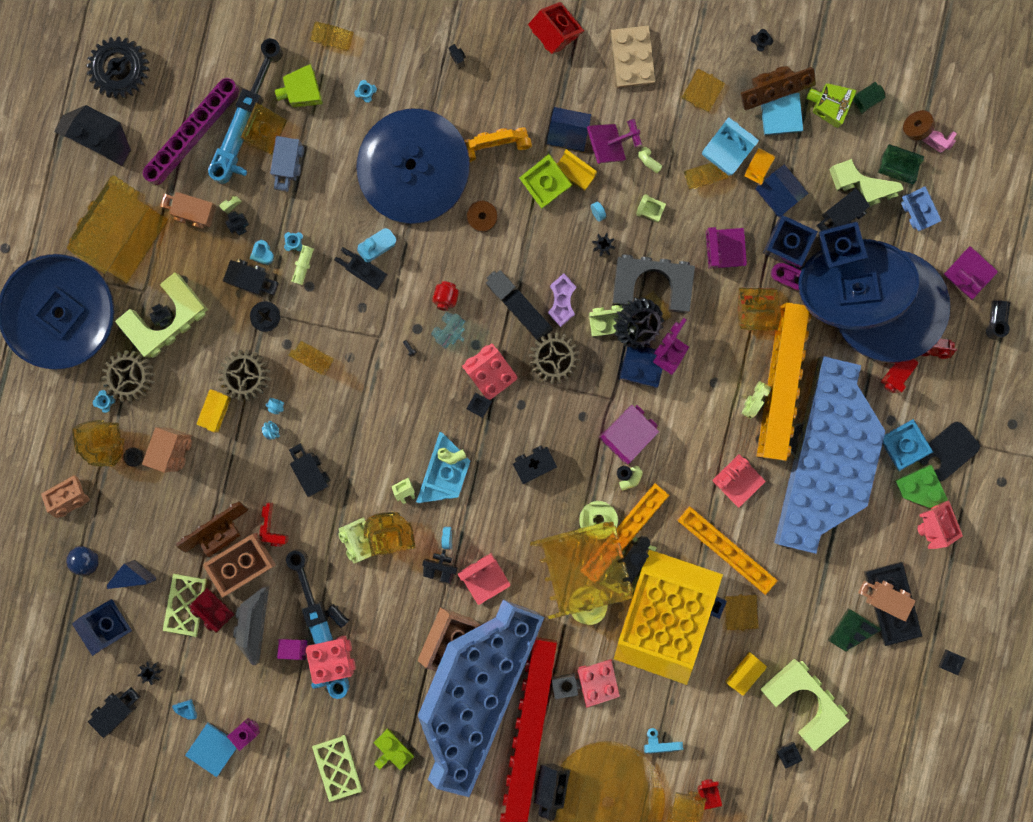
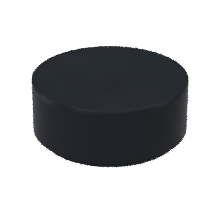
M129 448L124 452L123 460L128 466H139L144 460V454L139 448Z

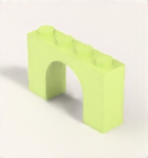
M175 272L160 284L176 306V317L168 328L160 331L150 329L137 312L131 309L115 321L144 357H156L161 352L160 349L163 346L172 344L180 332L183 334L191 328L190 324L195 320H201L208 310L183 278Z
M793 659L760 690L775 707L795 691L809 690L814 692L818 699V712L798 733L816 751L849 722V719L845 716L848 713L840 704L836 706L833 702L835 698L828 690L825 692L820 687L822 683L815 675L813 677L809 675L807 671L810 669L803 661L798 662Z

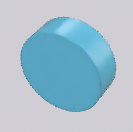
M599 202L591 204V210L596 220L600 222L606 219L603 206Z

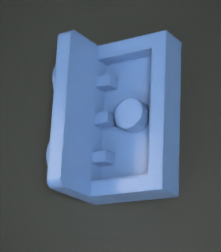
M926 186L902 197L904 201L901 204L905 212L909 211L912 217L909 221L913 229L917 228L919 232L942 221Z

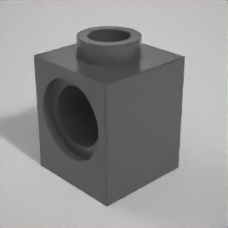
M501 270L497 273L493 271L486 278L488 280L486 285L501 302L516 289Z
M574 673L552 677L555 699L578 696L577 690L581 689L580 680L575 678ZM563 682H570L572 687L569 690L562 689L561 685Z

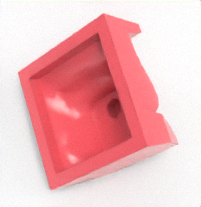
M949 500L919 514L920 517H923V523L918 525V532L921 536H926L927 541L931 542L928 545V549L948 547L963 537Z

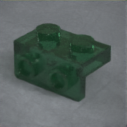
M889 144L881 155L878 173L914 185L917 181L920 165L924 161V156Z

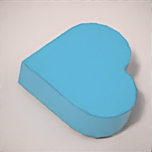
M259 240L253 247L250 259L268 265L273 262L274 254L270 251L269 244L266 241Z
M451 527L443 528V549H452Z

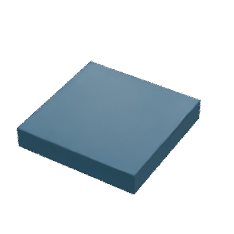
M914 419L884 435L882 445L898 471L933 453Z
M208 722L185 756L217 777L237 748L227 738L228 735Z

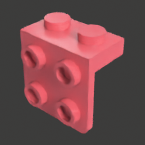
M492 343L483 347L477 355L467 359L465 364L462 365L485 398L489 400L517 380L515 372Z
M346 635L340 636L336 640L306 647L311 678L314 684L347 678L353 675L356 665L354 658L351 659L349 651H352L350 639L347 640Z

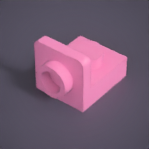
M933 131L922 141L941 153L946 149H951L956 142L954 137L957 133L953 131L945 139L942 133Z

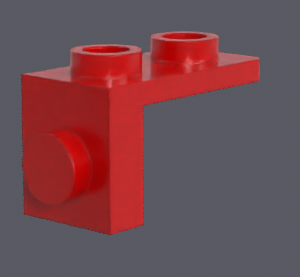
M912 359L894 363L880 382L885 385L884 388L893 394L902 393L906 388L904 383L919 364L918 361Z
M268 502L262 508L264 525L260 527L259 536L262 537V542H270V546L282 547V544L288 543L289 535L270 533L273 503Z

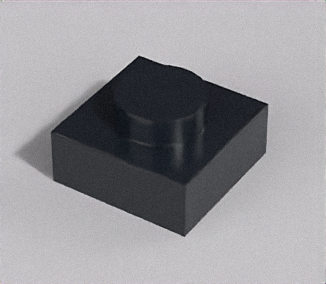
M455 44L448 47L449 54L457 68L460 69L465 66L464 59L466 56L461 48L458 49Z
M475 392L466 409L484 418L492 401Z
M945 649L938 667L959 675L966 658Z
M794 742L776 749L785 769L803 761Z

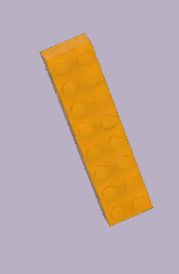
M785 303L779 306L767 385L771 386V390L768 396H765L756 457L787 461V457H790L791 454L789 441L794 435L792 421L797 415L795 401L799 399L800 395L798 381L803 376V369L800 368L801 362L805 360L806 350H803L804 342H807L809 331L806 330L807 323H810L812 316L805 305Z

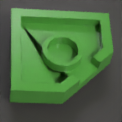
M928 465L895 480L902 497L909 501L931 508L948 500L932 465Z

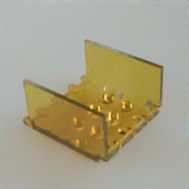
M113 175L109 178L96 200L89 204L86 215L78 221L77 229L69 239L67 249L102 273L106 274L109 271L122 281L128 283L167 224L168 219L137 200L140 196L139 191Z
M603 522L530 542V546L536 545V547L543 545L546 558L540 559V563L547 562L550 577L544 579L545 582L552 581L555 596H551L549 599L550 601L556 600L559 612L549 615L548 619L633 598L630 581L623 582L622 579L629 577L625 562L618 563L617 560L624 558L620 543L613 544V540L619 539L614 522Z

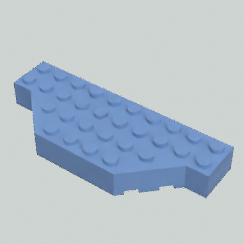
M825 356L818 358L798 448L794 457L774 541L778 545L817 554L820 537L823 533L868 506L885 429L857 385L861 365Z
M503 600L494 619L448 643L418 714L435 760L428 780L436 789L470 797L545 618L536 611Z

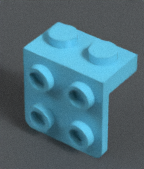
M728 117L704 148L702 155L731 176L759 140Z

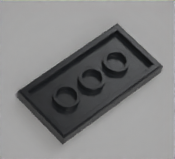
M903 562L864 571L867 582L872 585L875 582L882 584L885 581L894 585L893 590L899 592L902 589L911 594ZM873 606L884 646L923 637L915 606H913L906 622Z

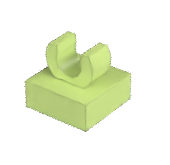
M409 478L392 486L397 501L401 500L405 504V497L409 495L412 499H415V491Z

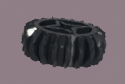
M643 297L640 300L634 298L633 302L628 300L627 306L621 305L623 310L617 311L619 316L614 318L616 324L613 325L616 330L614 333L618 340L624 343L626 347H632L633 349L637 347L643 349L644 344L650 346V341H656V335H661L659 330L664 328L661 323L665 320L662 317L663 312L656 303L654 304L652 300H647Z

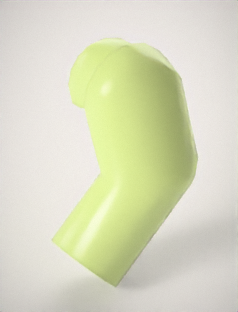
M643 147L639 151L638 157L645 166L658 173L662 165L649 157L651 154L649 148Z
M440 448L437 452L438 458L449 465L467 458L463 449L452 453L446 448Z
M639 466L631 467L632 476L629 480L619 482L622 491L639 484L643 475Z

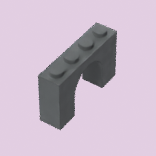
M622 255V257L617 259L612 305L627 306L628 300L633 302L636 279L645 272L654 271L665 276L670 284L671 293L668 311L689 313L695 266L690 265V262L679 261V264L671 263V260L660 259V262L652 261L650 257H641L640 260L633 259L632 255Z

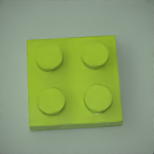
M550 154L519 177L541 209L573 186Z

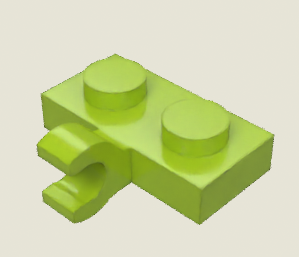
M388 728L374 741V744L384 753L374 764L379 770L389 759L401 770L414 757V754Z

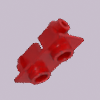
M940 338L930 350L921 356H937L940 359H948L954 355L957 348H955V342H952V340Z

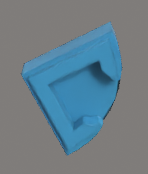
M192 699L172 705L175 713L188 720L197 718Z

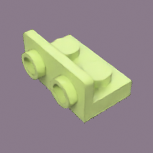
M621 305L611 306V310H604V307L592 309L593 312L589 313L592 337L615 334L616 330L613 325L616 322L614 318L619 316L617 311L623 310Z
M364 517L338 529L339 538L342 543H345L347 556L353 563L360 562L379 553Z

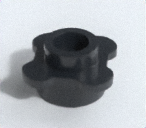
M761 29L756 35H752L750 39L757 46V51L759 52L764 51L765 47L773 44V38L770 37L766 29Z

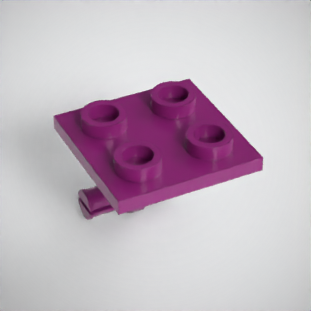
M635 119L627 121L630 132L620 137L616 124L587 127L598 164L625 161L626 157L622 143L630 138L633 139L635 148L643 145L639 136L641 132L640 129H637Z
M969 246L948 268L944 275L967 297L973 300L998 271Z

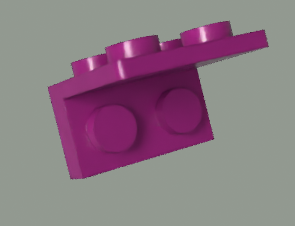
M711 227L705 231L708 269L747 265L744 228L716 230V227Z
M685 318L680 323L675 322L670 329L672 333L668 332L662 340L664 345L660 344L654 353L657 356L653 363L671 375L676 371L690 348L676 338L687 320Z

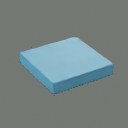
M793 93L761 105L764 136L803 131L799 93Z

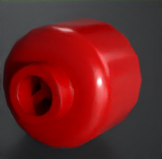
M442 281L441 284L436 285L432 301L437 305V309L448 311V309L456 306L459 290L455 284Z

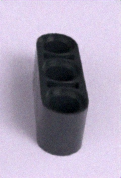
M517 288L502 301L537 341L540 342L542 336L546 337L553 330L550 324Z

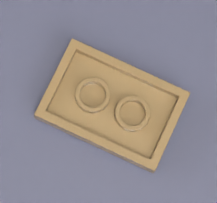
M649 26L611 30L617 88L655 84Z

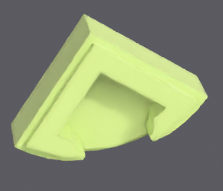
M233 196L229 202L227 200L222 202L220 207L229 214L242 201L237 196Z

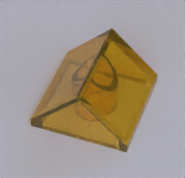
M255 103L240 138L245 144L272 155L276 136H281L287 120L259 103Z

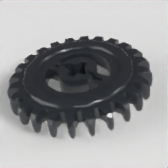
M120 36L116 38V41L110 37L108 43L102 40V46L96 44L98 50H91L93 56L87 58L91 63L86 65L87 68L91 69L87 72V75L92 76L89 82L94 84V89L98 90L100 88V94L104 95L106 92L108 98H111L113 94L117 100L119 99V94L126 99V92L134 96L133 89L140 92L137 85L145 86L141 79H149L144 72L150 71L148 67L144 66L150 62L147 59H143L147 54L140 52L142 47L136 46L135 41L129 43L128 38H124L122 41ZM116 54L124 55L121 59L112 58L108 62V70L105 72V62L109 57ZM115 76L117 79H122V80L114 81V80H111V79Z

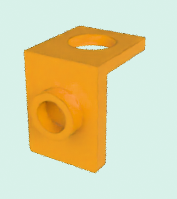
M758 148L746 169L745 177L762 185L775 156Z

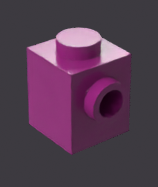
M279 639L277 659L306 660V647L309 646L307 640Z
M247 718L227 738L240 751L260 733L259 726L254 720Z

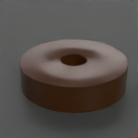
M916 111L910 114L904 121L903 131L910 140L919 141L925 139L934 131L935 119L928 111Z
M487 201L473 203L467 212V220L470 227L478 232L491 230L497 222L496 208ZM481 213L486 215V218L483 220L479 219Z

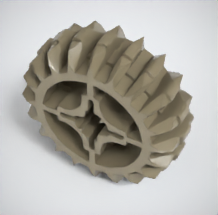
M548 333V340L542 336V343L537 340L534 342L538 348L531 347L530 349L535 352V355L529 354V358H534L535 360L529 362V365H536L532 372L534 373L537 370L540 372L537 375L538 379L544 375L543 382L545 383L548 378H551L550 384H554L555 378H557L558 384L562 383L561 377L568 381L569 378L566 374L569 373L571 376H574L575 374L571 369L578 370L579 368L574 365V362H580V359L575 358L580 352H573L577 345H569L572 342L571 338L565 342V334L562 335L561 339H558L559 333H555V338H552L551 333ZM554 343L563 345L568 350V353H559ZM548 344L549 355L538 359L540 350ZM553 352L556 356L561 357L560 360H557V368L553 361L548 360L549 357H552L551 354ZM570 358L568 368L561 373L560 362ZM540 365H552L555 374L544 371Z
M239 349L238 356L235 352H231L232 359L226 356L225 360L228 363H220L221 366L225 367L224 370H218V373L223 374V377H219L218 380L224 381L220 387H228L225 393L230 394L232 392L231 398L235 399L238 395V400L242 401L245 395L246 401H250L251 395L255 399L258 398L256 391L260 394L264 393L261 387L268 388V385L264 383V380L270 381V377L265 376V374L270 373V370H264L268 363H261L264 357L259 356L257 358V352L254 351L251 354L250 350L246 349L244 354L243 350ZM244 360L238 370H231L238 361ZM250 360L257 366L259 374L251 372ZM245 370V373H247L248 375H252L253 377H247L244 380L243 377H241L240 375H236V373L241 374V372L244 373ZM230 376L237 378L239 390L233 386ZM251 380H258L254 387L245 391V387L248 386Z
M127 350L124 351V354L118 352L117 358L111 356L112 363H105L109 368L102 370V372L107 373V376L102 377V380H107V383L103 386L105 388L110 387L107 393L113 394L114 399L120 397L122 402H125L126 399L128 402H133V399L139 401L140 395L146 397L147 394L144 390L151 391L152 388L148 384L155 383V381L150 380V377H154L155 373L149 372L154 368L152 365L147 366L150 362L149 359L143 360L144 356L142 354L137 356V352L132 351L130 354ZM133 361L132 365H129L126 369L119 367L124 362ZM138 367L142 371V380L138 377ZM115 373L119 376L118 385L115 381ZM124 373H130L129 376L133 380H128V377ZM130 384L138 385L135 390L124 392L125 388H128Z

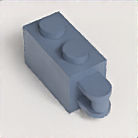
M276 136L270 174L275 178L274 190L288 192L290 181H296L297 176H300L301 165L299 164V159L303 157L304 146H302L299 139ZM280 179H286L285 183H280Z

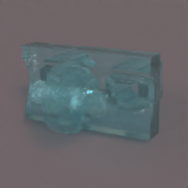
M446 312L442 317V321L447 324L443 330L436 327L431 333L436 342L446 349L450 343L454 345L458 339L462 342L465 340L461 336L465 330L462 328L465 320L456 313L453 315Z

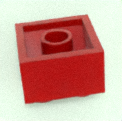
M562 2L541 9L528 24L532 33L539 38L545 49L551 54L562 50L584 32V29Z

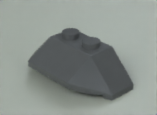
M270 586L261 588L243 602L236 611L238 626H235L233 637L236 638L235 644L252 665H257L260 662Z

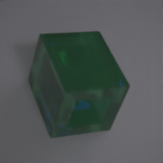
M875 81L856 93L853 101L861 114H863L886 98L885 91Z

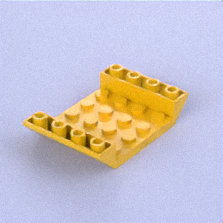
M649 549V557L642 567L617 644L614 660L687 685L723 574Z

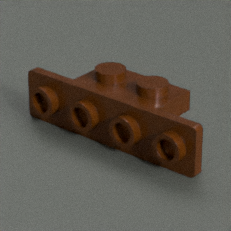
M788 66L778 67L775 71L759 74L758 77L752 79L754 88L741 92L744 110H749L815 86L814 69L810 67L794 73Z
M240 501L231 504L228 509L215 515L209 522L200 525L194 532L181 538L176 543L177 548L186 553L200 544L205 555L210 557L241 536L233 521L246 513L248 508Z

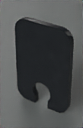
M953 422L928 443L933 453L920 459L919 462L922 466H925L932 457L939 458L941 465L934 471L939 482L944 481L979 451L980 444L961 422Z

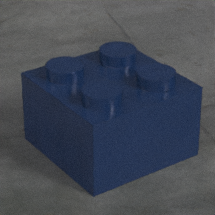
M782 215L774 227L763 254L798 269L802 267L818 231Z

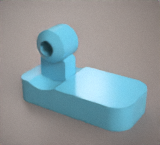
M382 229L360 243L357 251L365 262H371L393 248L396 244V237L389 229Z
M654 728L647 731L649 739L648 745H644V754L684 750L683 742L659 744L657 738L658 731Z

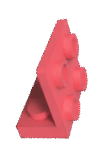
M492 553L458 572L461 581H464L478 605L510 587L508 579Z

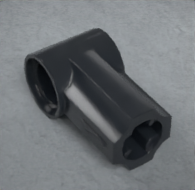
M1003 300L992 301L990 321L986 328V334L990 339L997 340L1009 334L1010 302ZM995 326L1000 328V335L996 333Z

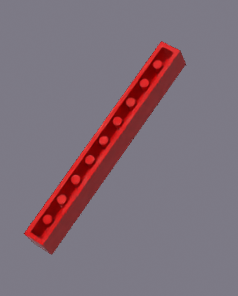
M536 637L530 651V661L527 660L525 664V672H528L527 680L523 679L521 691H525L524 699L520 698L518 710L522 711L521 717L516 719L515 729H518V735L513 737L512 748H515L514 756H510L509 767L512 768L511 775H507L506 787H509L508 794H504L502 806H506L505 813L500 815V822H528L557 640Z

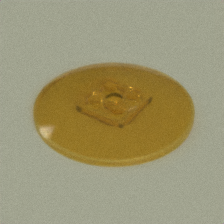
M614 741L594 742L571 753L560 765L569 769L570 775L564 809H557L554 822H661L665 808V792L662 780L653 763L634 747ZM606 797L613 799V804L609 807L604 806L602 803Z

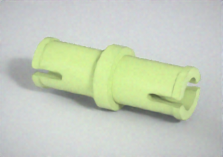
M302 245L299 259L295 262L296 269L291 282L304 284L307 269H310L309 263L314 248Z

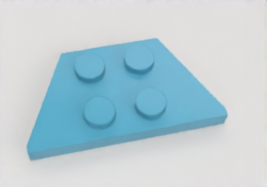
M439 432L416 501L417 503L457 498L460 495L471 460L467 457L453 465L441 461L437 454L440 448H446L452 453L460 451L442 432Z

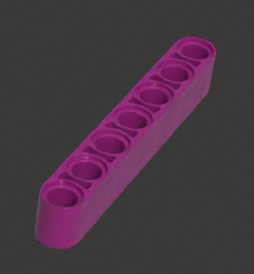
M223 78L143 169L142 174L145 180L153 185H160L239 95V87L232 79ZM233 85L232 91L225 92L227 86ZM219 99L220 104L216 107H213V102ZM208 114L205 121H200L201 115ZM195 128V133L188 136V130ZM182 142V148L175 150L176 144ZM170 157L169 163L163 165V159ZM153 171H157V176L154 179H150V174Z

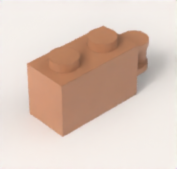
M175 192L174 196L163 194L160 204L161 208L170 210L169 214L174 217L175 221L184 224L186 221L192 222V226L203 229L204 226L210 228L217 207L212 202ZM170 200H173L172 205L168 206Z
M863 581L858 593L867 597L866 603L906 622L916 601L910 598V593L902 589L897 592L893 590L894 585L885 581L882 584L875 582L874 585ZM869 587H871L872 590H871L870 594L868 595V594H867V591H868Z

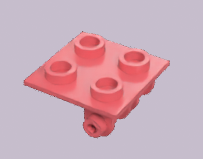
M740 454L712 480L738 508L766 482L750 465L748 460Z
M611 659L587 667L586 665L579 667L578 674L586 708L620 697Z

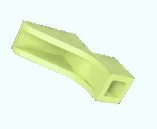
M852 159L833 165L829 169L837 190L843 189L847 191L856 186V189L870 206L881 203L880 199L887 197V200L899 196L898 193L903 190L902 184L899 182L863 176L855 168Z

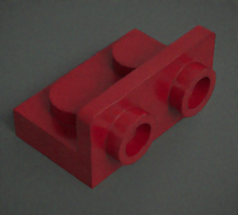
M209 587L189 605L191 608L190 612L196 618L200 617L205 622L204 626L211 632L217 633L235 615Z

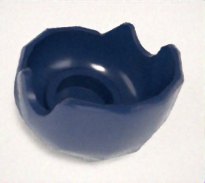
M85 546L75 547L66 557L68 569L80 576L92 574L99 565L98 555Z

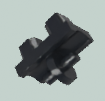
M442 550L441 555L433 554V559L440 560L439 562L429 559L423 560V577L433 579L435 569L443 571L440 581L450 584L454 574L456 575L458 567L443 563H451L452 558L445 556L446 550Z

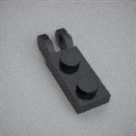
M342 247L340 251L346 256L351 257V261L347 264L339 257H335L334 261L343 266L346 271L378 291L388 274L370 262H365L358 254H353Z

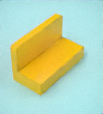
M567 149L557 163L566 177L584 191L597 174L595 169Z
M210 389L197 425L218 433L231 401V396Z
M749 652L725 682L744 696L766 670L767 666Z

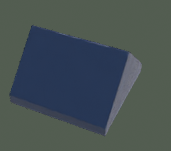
M554 107L547 145L584 152L588 135L587 127L590 125L591 114Z
M785 164L766 178L762 185L760 184L755 188L778 218L809 194Z
M133 560L121 566L107 584V589L146 585L156 581V576L136 560Z

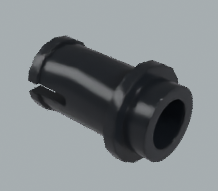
M620 466L618 468L617 477L620 480L627 481L631 478L632 471L628 466ZM622 470L627 472L624 477L621 476Z
M333 604L325 612L328 614L327 617L330 616L342 628L349 622V619L338 609V605L335 606Z

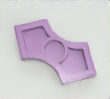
M562 274L550 285L554 294V304L548 314L560 327L575 315L571 308L570 299L577 287L565 274Z

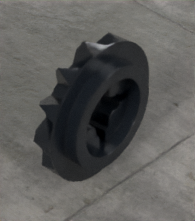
M268 301L257 303L250 312L251 324L262 332L272 331L281 320L280 310L275 304ZM259 312H262V313H265V314H266L267 312H269V313H270V314H269V317H270V319H271L272 321L270 322V321L264 320V322H263V321H262L263 317L261 316V314H260Z

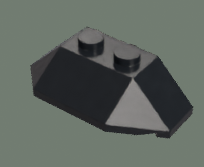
M87 105L64 114L54 131L122 167L131 152L121 122Z

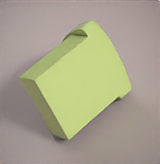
M645 194L640 201L636 215L659 222L666 204Z

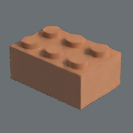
M155 427L142 465L164 473L179 471L185 465L186 458L184 456L186 451H189L192 446V435L173 428Z
M257 532L202 564L222 598L276 566Z
M440 607L417 661L425 668L437 671L448 643L481 626V624L470 617Z

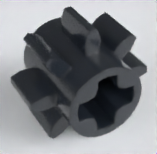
M234 211L227 215L229 220L225 221L232 234L237 233L240 236L247 232L246 227L249 226V223L243 213L238 214Z
M608 233L604 237L597 234L598 241H592V244L596 245L593 252L598 251L600 253L599 257L605 253L609 257V249L615 250V246L611 245L615 239H609ZM603 241H605V242H606V245L609 246V247H605V249H601V245H600V244H601Z
M159 303L152 307L154 312L149 315L155 326L160 325L165 328L172 324L170 319L174 318V315L168 305L163 307Z
M148 660L146 666H139L142 671L137 676L143 679V684L149 682L150 685L155 684V679L158 681L162 679L159 674L163 669L159 668V662L152 664ZM148 670H149L150 672L153 671L154 674H153V675H152V674H148L147 671H148Z

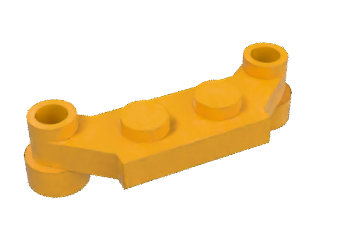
M525 127L516 130L502 128L495 133L489 134L484 132L478 134L472 140H464L470 162L476 159V150L516 142L517 150H526L532 147L531 138L528 137Z

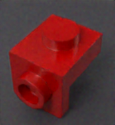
M712 779L701 781L702 785H699L697 790L702 810L722 807L718 790L719 782H713Z

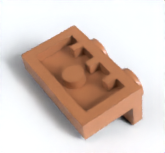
M75 475L41 493L47 513L55 518L64 517L67 513L82 507L90 501L89 496L83 492L79 478Z

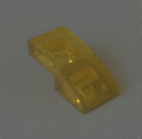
M315 21L310 41L327 47L330 45L348 52L354 32Z
M713 163L684 171L689 190L728 179V175Z

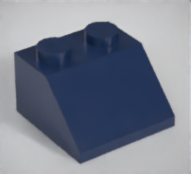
M858 222L819 232V244L829 269L868 259Z
M645 346L643 349L627 347L619 380L655 389L658 388L663 369L653 363L657 356L654 354L657 349Z
M112 599L84 614L72 623L92 656L132 632Z

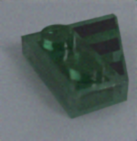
M848 608L828 641L846 652L878 633L881 629Z

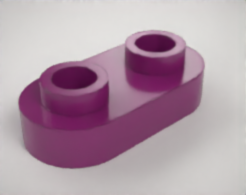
M778 263L773 266L771 277L775 282L799 291V285L794 280L799 278L801 270L785 263ZM778 270L783 272L782 277L777 275Z

